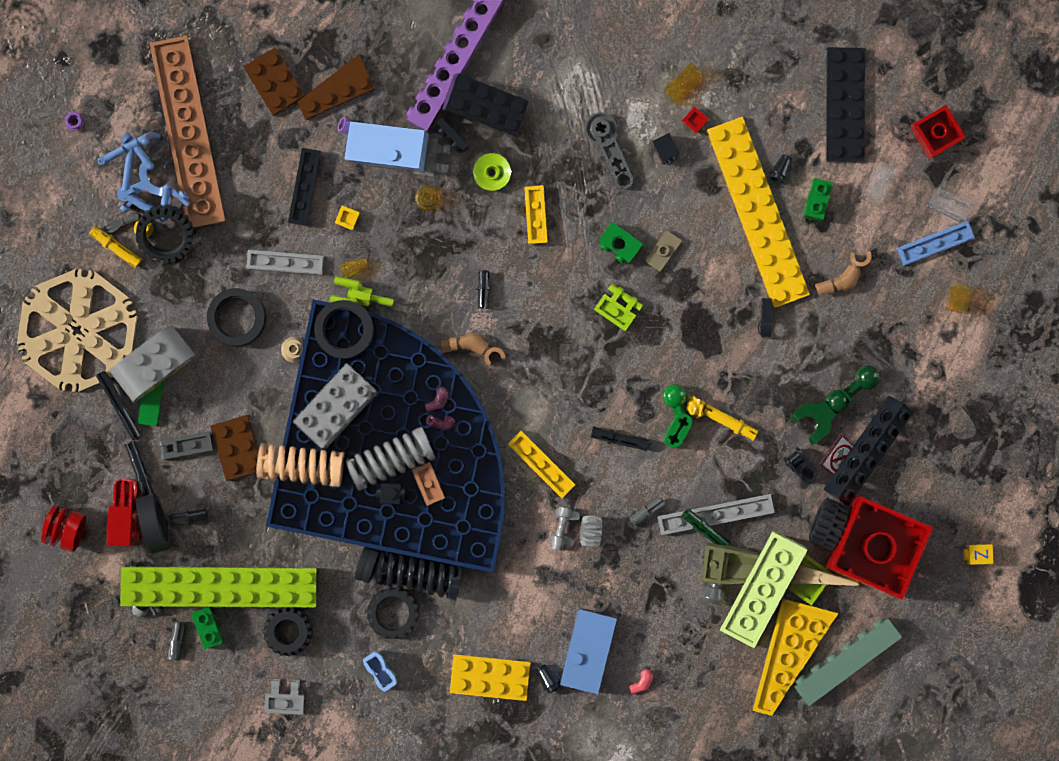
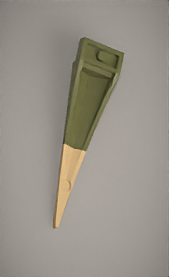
M707 543L701 581L715 584H744L760 554L730 545L723 546ZM799 565L790 583L859 585L858 581Z

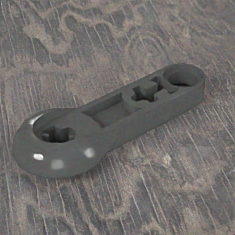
M594 113L586 121V135L590 141L601 149L616 185L621 189H628L633 184V176L617 143L616 121L607 113ZM600 123L602 126H606L604 133L596 131V128H598L597 124ZM614 158L622 161L620 168L621 170L625 168L626 172H621L616 176L615 172H618L616 166H612ZM622 175L630 178V183L627 186H622L619 183V178Z

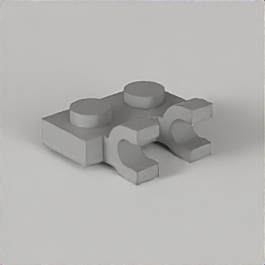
M273 678L271 681V693H265L264 713L303 715L305 694H299L300 680L292 679L291 693L289 694L280 693L281 679Z

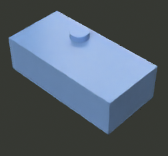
M350 122L345 160L354 164L424 172L429 134L424 130Z

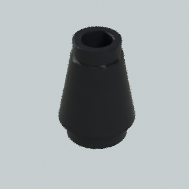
M785 154L781 155L770 171L769 178L773 182L783 184L784 181H787L792 158Z
M546 664L536 669L543 690L547 691L548 694L561 687L560 680Z

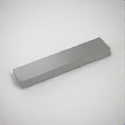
M248 250L246 269L323 275L325 256Z

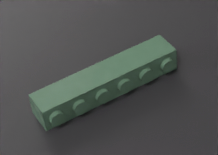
M881 617L873 623L874 627L870 630L864 629L857 634L858 638L855 641L849 640L841 646L842 650L840 652H833L827 656L825 663L822 665L818 663L810 669L812 672L809 675H802L795 680L796 684L793 687L806 705L810 706L902 638L888 618L883 619Z

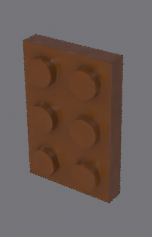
M276 47L243 66L273 116L305 96Z
M248 415L210 425L226 481L257 472L259 452Z

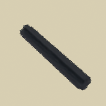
M106 371L98 373L96 377L131 439L136 440L142 435Z

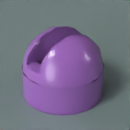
M342 117L338 124V131L348 133L350 122L353 121Z

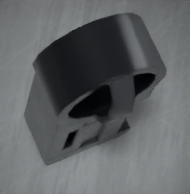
M772 298L761 299V319L757 328L761 338H771Z

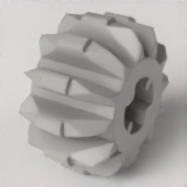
M596 515L584 516L581 522L580 543L582 546L598 547L602 535V519Z

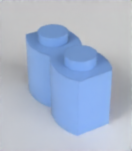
M376 650L363 659L365 668L374 675L375 682L382 691L385 692L397 684L395 673L387 667L386 660L380 652Z

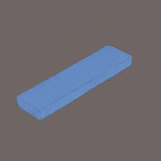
M966 221L896 249L903 266L973 240L975 236L969 221Z

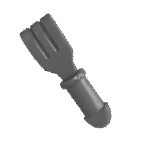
M133 213V215L121 218L120 221L112 220L102 224L104 231L110 235L120 230L122 226L126 227L128 224L138 222L141 214Z

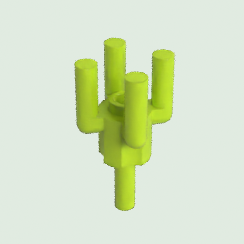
M335 276L334 284L347 287L349 290L347 298L331 295V303L338 300H350L365 307H369L370 302L393 306L394 299L372 295L373 289L363 287L359 281Z

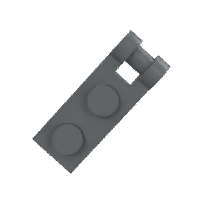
M210 431L157 441L158 447L161 449L160 460L214 450ZM173 444L174 452H169L168 445Z

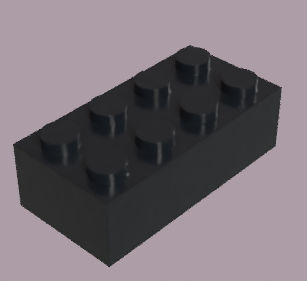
M457 73L452 78L441 110L508 137H516L529 101Z

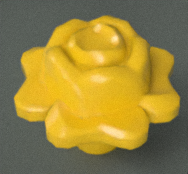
M694 395L688 398L686 411L696 419L703 416V409L706 407V403L703 400L697 399Z

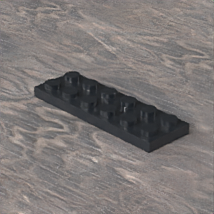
M827 47L826 162H864L865 48Z

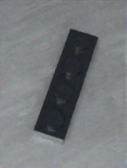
M302 148L288 218V223L306 227L308 225L321 151Z

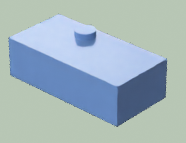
M578 609L560 685L598 694L617 618Z

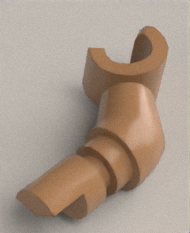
M851 252V265H848L839 277L834 278L832 282L828 280L815 284L818 295L826 292L829 295L834 293L835 290L846 292L854 288L861 274L860 270L870 265L871 252H866V260L864 262L856 261L855 253Z
M465 333V336H460V339L452 337L449 340L441 341L442 353L458 351V348H462V350L467 349L479 355H485V362L488 366L492 362L489 358L492 352H498L501 359L506 360L505 351L501 347H489V343L476 333Z

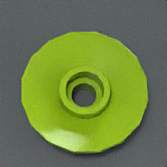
M484 154L474 164V180L484 190H500L510 180V164L500 154ZM490 170H495L496 174L494 176H490L488 172Z

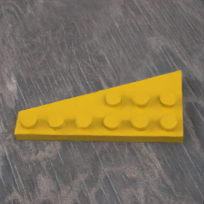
M781 599L753 711L770 716L773 715L838 613Z

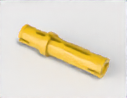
M97 225L90 231L89 235L99 241L102 247L108 248L135 269L142 262V258L115 240L113 235H109L101 230Z
M707 404L703 411V415L732 429L735 434L739 433L751 439V441L755 439L759 431L743 423V420L740 419L739 421Z

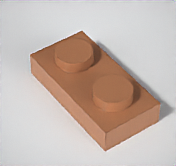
M430 462L412 470L427 506L445 498Z

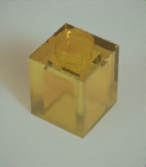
M962 284L951 286L948 291L945 310L962 314L967 313L971 290L966 289L967 286Z

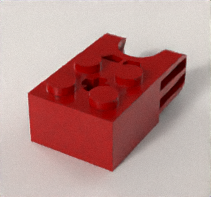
M121 478L114 484L113 506H108L106 545L134 546L136 542H139L140 531L137 530L139 518L136 507L139 486L133 479Z

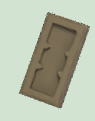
M666 230L644 262L658 272H661L682 240Z

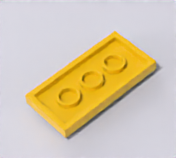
M454 654L450 693L526 701L530 662Z

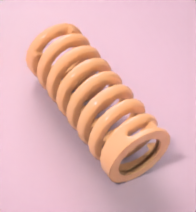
M261 443L257 462V478L268 479L269 473L272 480L280 476L282 481H286L290 476L292 482L298 481L300 477L303 483H307L310 479L313 484H317L321 479V483L325 486L329 482L330 486H341L344 470V452H338V454L335 451L331 452L326 473V451L321 450L316 471V450L311 449L307 469L305 470L306 449L301 448L295 470V447H290L285 468V446L281 445L274 468L275 446L273 444L269 445V451L266 453L268 444Z

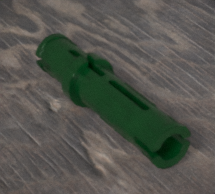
M687 508L682 513L681 518L692 525L696 532L702 533L712 543L731 546L729 540L707 524L706 519L696 515L690 508Z

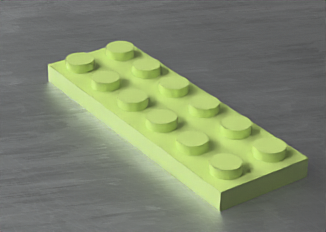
M773 530L723 622L720 631L755 648L808 548Z

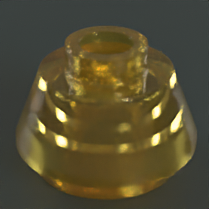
M424 185L417 190L415 202L420 209L431 211L440 204L441 194L436 187Z

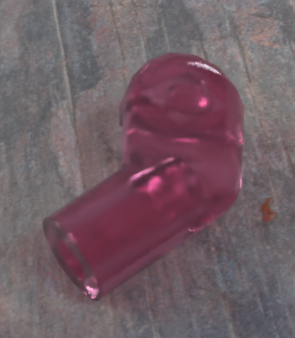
M444 387L436 390L437 395L434 401L425 403L427 413L445 406L448 392Z
M429 416L426 420L428 425L439 429H451L455 422V419L450 416H446L444 421L433 416Z

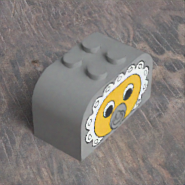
M169 325L110 369V373L135 404L194 360L196 355L173 325Z

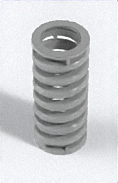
M423 427L412 432L416 447L408 434L403 435L406 451L398 438L393 439L396 454L389 442H385L383 446L387 459L380 447L375 446L374 452L378 465L369 450L364 452L368 468L360 454H356L355 460L359 474L355 469L354 459L350 460L347 458L346 463L357 489L361 491L367 488V480L372 485H375L377 483V476L382 481L387 479V473L391 477L396 476V468L401 473L405 472V462L409 468L413 469L416 465L415 459L421 465L425 463V456L429 460L436 459Z

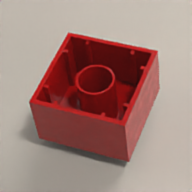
M855 497L849 508V518L837 546L831 551L825 568L894 598L903 600L933 527L863 497Z

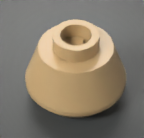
M299 337L286 339L281 347L283 357L292 363L300 362L304 340Z

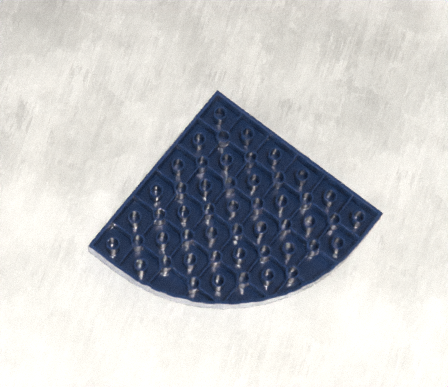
M313 299L283 440V446H285V468L290 447H295V470L301 448L306 449L305 470L307 469L310 450H316V471L321 450H325L326 473L331 452L335 451L337 454L338 452H344L342 483L340 487L330 486V482L326 486L323 485L321 479L317 484H313L310 479L307 483H303L299 477L298 481L292 482L290 476L286 481H282L280 476H278L274 483L266 527L494 573L505 511V481L502 459L495 433L486 411L474 390L459 370L429 342L406 327L371 312L368 313L373 321L374 335L366 351L350 359H340L329 355L317 342L315 322L320 311L330 303ZM339 311L333 314L326 324L327 339L338 348H350L356 345L363 335L361 319L350 311ZM348 364L378 393L327 449H323L293 421L335 375ZM423 427L436 458L429 460L425 456L424 464L431 463L444 494V499L427 506L413 474V469L409 468L406 462L405 472L401 473L396 468V476L391 477L387 473V479L384 481L380 480L377 476V483L375 485H372L367 480V488L361 491L357 489L346 463L347 458L350 460L354 459L355 469L359 474L355 460L356 454H360L368 468L364 452L369 450L378 465L374 452L375 446L380 447L387 459L383 446L385 442H389L396 454L393 439L398 438L406 451L403 435L408 434L416 447L412 432ZM415 459V468L422 466ZM381 484H401L405 486V503H380V499H377V487L381 488Z

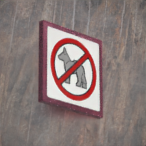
M840 433L818 465L833 476L855 444Z

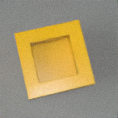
M341 206L335 224L353 231L360 212Z

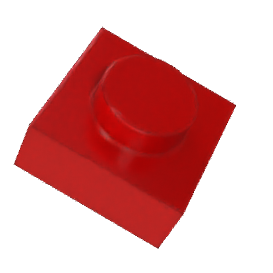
M694 106L681 122L696 134L709 118Z

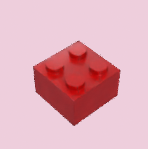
M947 105L910 126L929 160L966 138Z

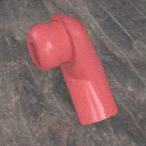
M643 670L640 682L629 686L632 695L649 688L653 680L650 670Z

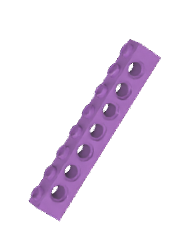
M473 0L475 2L472 8L468 7L463 16L465 18L463 24H458L454 31L456 36L453 41L449 40L445 46V55L437 60L434 74L430 73L425 81L427 86L424 91H419L416 100H418L416 105L409 108L406 114L408 123L427 133L430 131L441 112L454 74H463L500 10L503 0ZM485 7L488 11L486 14L480 15L477 13V9ZM475 23L478 25V29L470 31L467 28L468 25ZM462 39L469 42L465 48L458 46V42ZM451 56L459 58L456 64H451L448 60ZM442 72H447L450 77L448 80L442 81L439 79V75ZM434 88L440 91L437 97H432L429 94ZM423 105H428L431 108L426 114L420 112V108Z

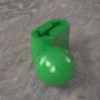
M678 384L667 386L663 392L664 403L671 407L674 413V417L663 436V442L666 446L677 448L682 444L692 425V419L685 413L683 406L687 398L686 391ZM685 418L684 422L686 423V425L680 426V422H678V419ZM675 435L677 441L670 443L669 436Z

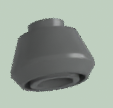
M711 583L710 586L704 588L700 598L702 601L722 606L726 602L725 591L721 590V585Z

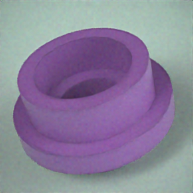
M71 112L65 118V125L71 131H78L84 126V118L78 112ZM73 119H78L76 125H72Z

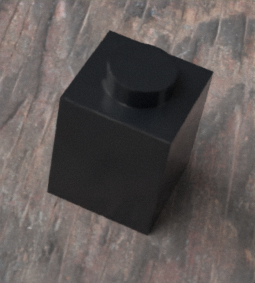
M670 133L652 141L651 145L661 164L666 162L668 165L677 160L676 157L679 155V151Z

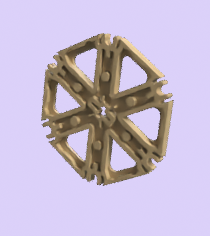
M74 269L36 285L35 287L40 292L31 289L35 293V298L25 297V300L31 303L30 305L23 301L17 345L25 343L18 350L26 349L27 355L21 358L22 360L31 358V360L24 363L59 390H61L60 386L63 382V391H66L68 384H72V392H76L77 384H79L78 392L100 384L96 376L87 380L82 378L85 349L106 365V373L109 378H114L110 373V369L125 356L133 352L138 316L130 318V316L137 313L135 310L132 312L127 310L128 306L132 305L133 302L128 301L124 304L130 298L94 271V278L92 279L93 271L89 270L88 276L83 277V270L79 269L78 277H76L77 269ZM67 281L73 284L70 312L48 296L50 288ZM100 285L111 293L116 301L112 306L90 314L93 289L95 286ZM32 312H38L57 328L35 338H30L27 335L29 315ZM121 323L127 325L125 346L122 349H117L97 334ZM70 324L74 327L81 326L80 330L85 335V337L81 334L74 335L75 331L70 326ZM65 347L62 371L59 375L54 376L39 364L38 360L41 356Z

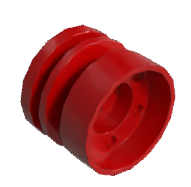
M53 505L43 523L41 543L48 544L50 542V546L55 547L59 540H61L60 549L74 553L79 546L85 529L86 514L72 511L67 518L66 508L60 510V506Z

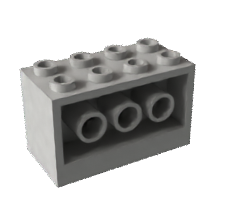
M346 364L293 422L321 448L327 449L378 392L354 369Z

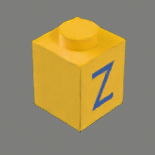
M993 544L966 545V549L963 550L964 561H967V564L970 565L993 564Z

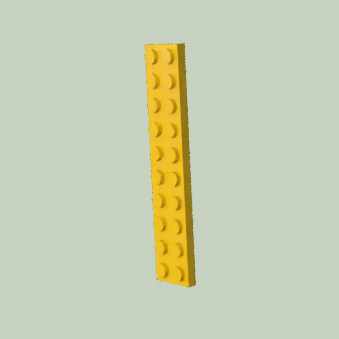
M740 117L707 129L709 139L768 296L772 298L773 309L809 296L810 293L744 118Z

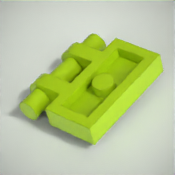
M611 284L608 290L614 293L613 296L610 298L604 294L594 308V311L623 331H626L636 317L630 310L634 307L640 311L643 304L637 301L638 298L635 296L631 297L624 292L622 287ZM618 297L628 303L626 307L616 302Z

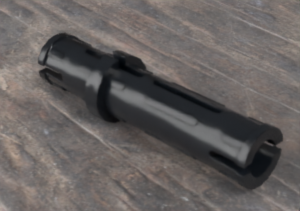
M593 426L591 438L606 441L607 444L615 443L647 451L649 439L614 432V429L606 430Z
M136 441L124 444L136 476L135 482L139 484L142 495L154 494L149 481L150 475L145 470Z

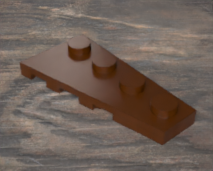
M358 54L297 103L305 120H308L371 92L375 88Z

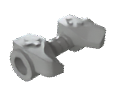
M559 507L555 511L556 517L559 518L557 533H553L549 541L552 544V549L562 551L564 546L571 547L574 544V540L565 536L564 532L567 520H579V513L572 511V509Z

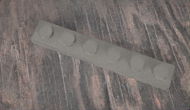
M771 494L692 509L696 515L706 519V523L710 526L775 513ZM684 511L657 516L661 535L691 530L693 526L681 518Z

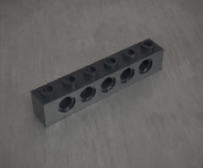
M888 396L823 490L834 499L849 506L914 412L903 402Z

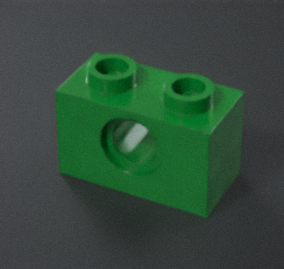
M817 178L811 181L803 218L818 222L824 219L833 182Z
M611 222L598 240L600 243L599 247L607 253L609 251L616 255L615 259L622 264L625 262L629 264L643 245L614 222ZM622 240L625 247L620 250L616 249L614 242Z
M206 607L191 613L204 650L225 642L213 607Z

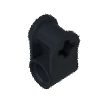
M796 447V451L787 458L784 457L783 461L800 481L811 483L816 479L817 471L801 449ZM805 469H809L813 473L810 480L803 477L802 473Z

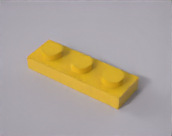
M544 186L524 187L528 245L548 243Z

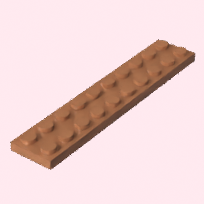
M188 36L150 43L179 190H183L190 197L188 199L190 204L187 207L183 204L184 214L189 216V221H192L193 228L226 222Z

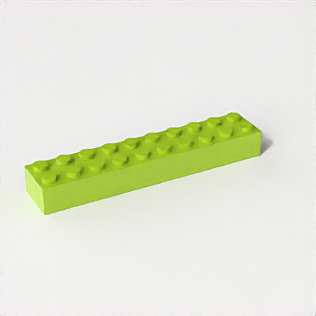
M121 567L120 606L316 607L317 568Z

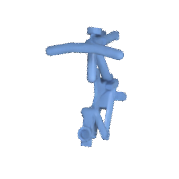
M127 132L120 140L124 143L123 146L98 158V163L103 165L126 153L122 187L117 191V196L121 201H129L120 207L124 213L133 208L132 204L144 211H149L153 207V205L135 195L144 190L162 196V207H165L166 204L170 205L171 195L177 197L186 207L190 204L188 201L190 197L183 190L178 192L169 183L163 187H156L148 179L147 171L148 169L152 170L154 164L141 148V145H148L150 140H160L161 135L159 133L148 132L138 138H134ZM135 151L142 161L139 169L141 182L130 186ZM157 218V219H158L160 222H164V221L168 220L169 218Z

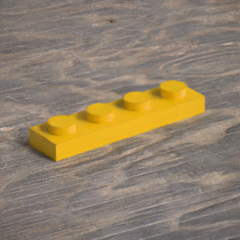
M522 431L508 443L561 498L575 486Z

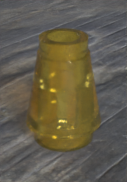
M366 258L343 261L342 264H339L343 278L351 279L369 269Z

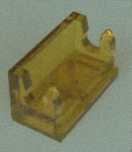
M691 62L664 89L663 93L677 106L704 79L702 77L703 74L695 69V65Z

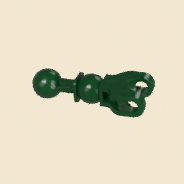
M870 365L862 366L856 372V380L845 389L839 387L838 390L829 392L826 400L819 404L804 403L791 414L790 419L794 422L806 416L815 419L817 424L816 430L809 436L811 445L816 444L829 434L832 419L836 414H841L848 409L849 404L853 403L851 399L862 389L871 390L879 384L880 374L875 367Z

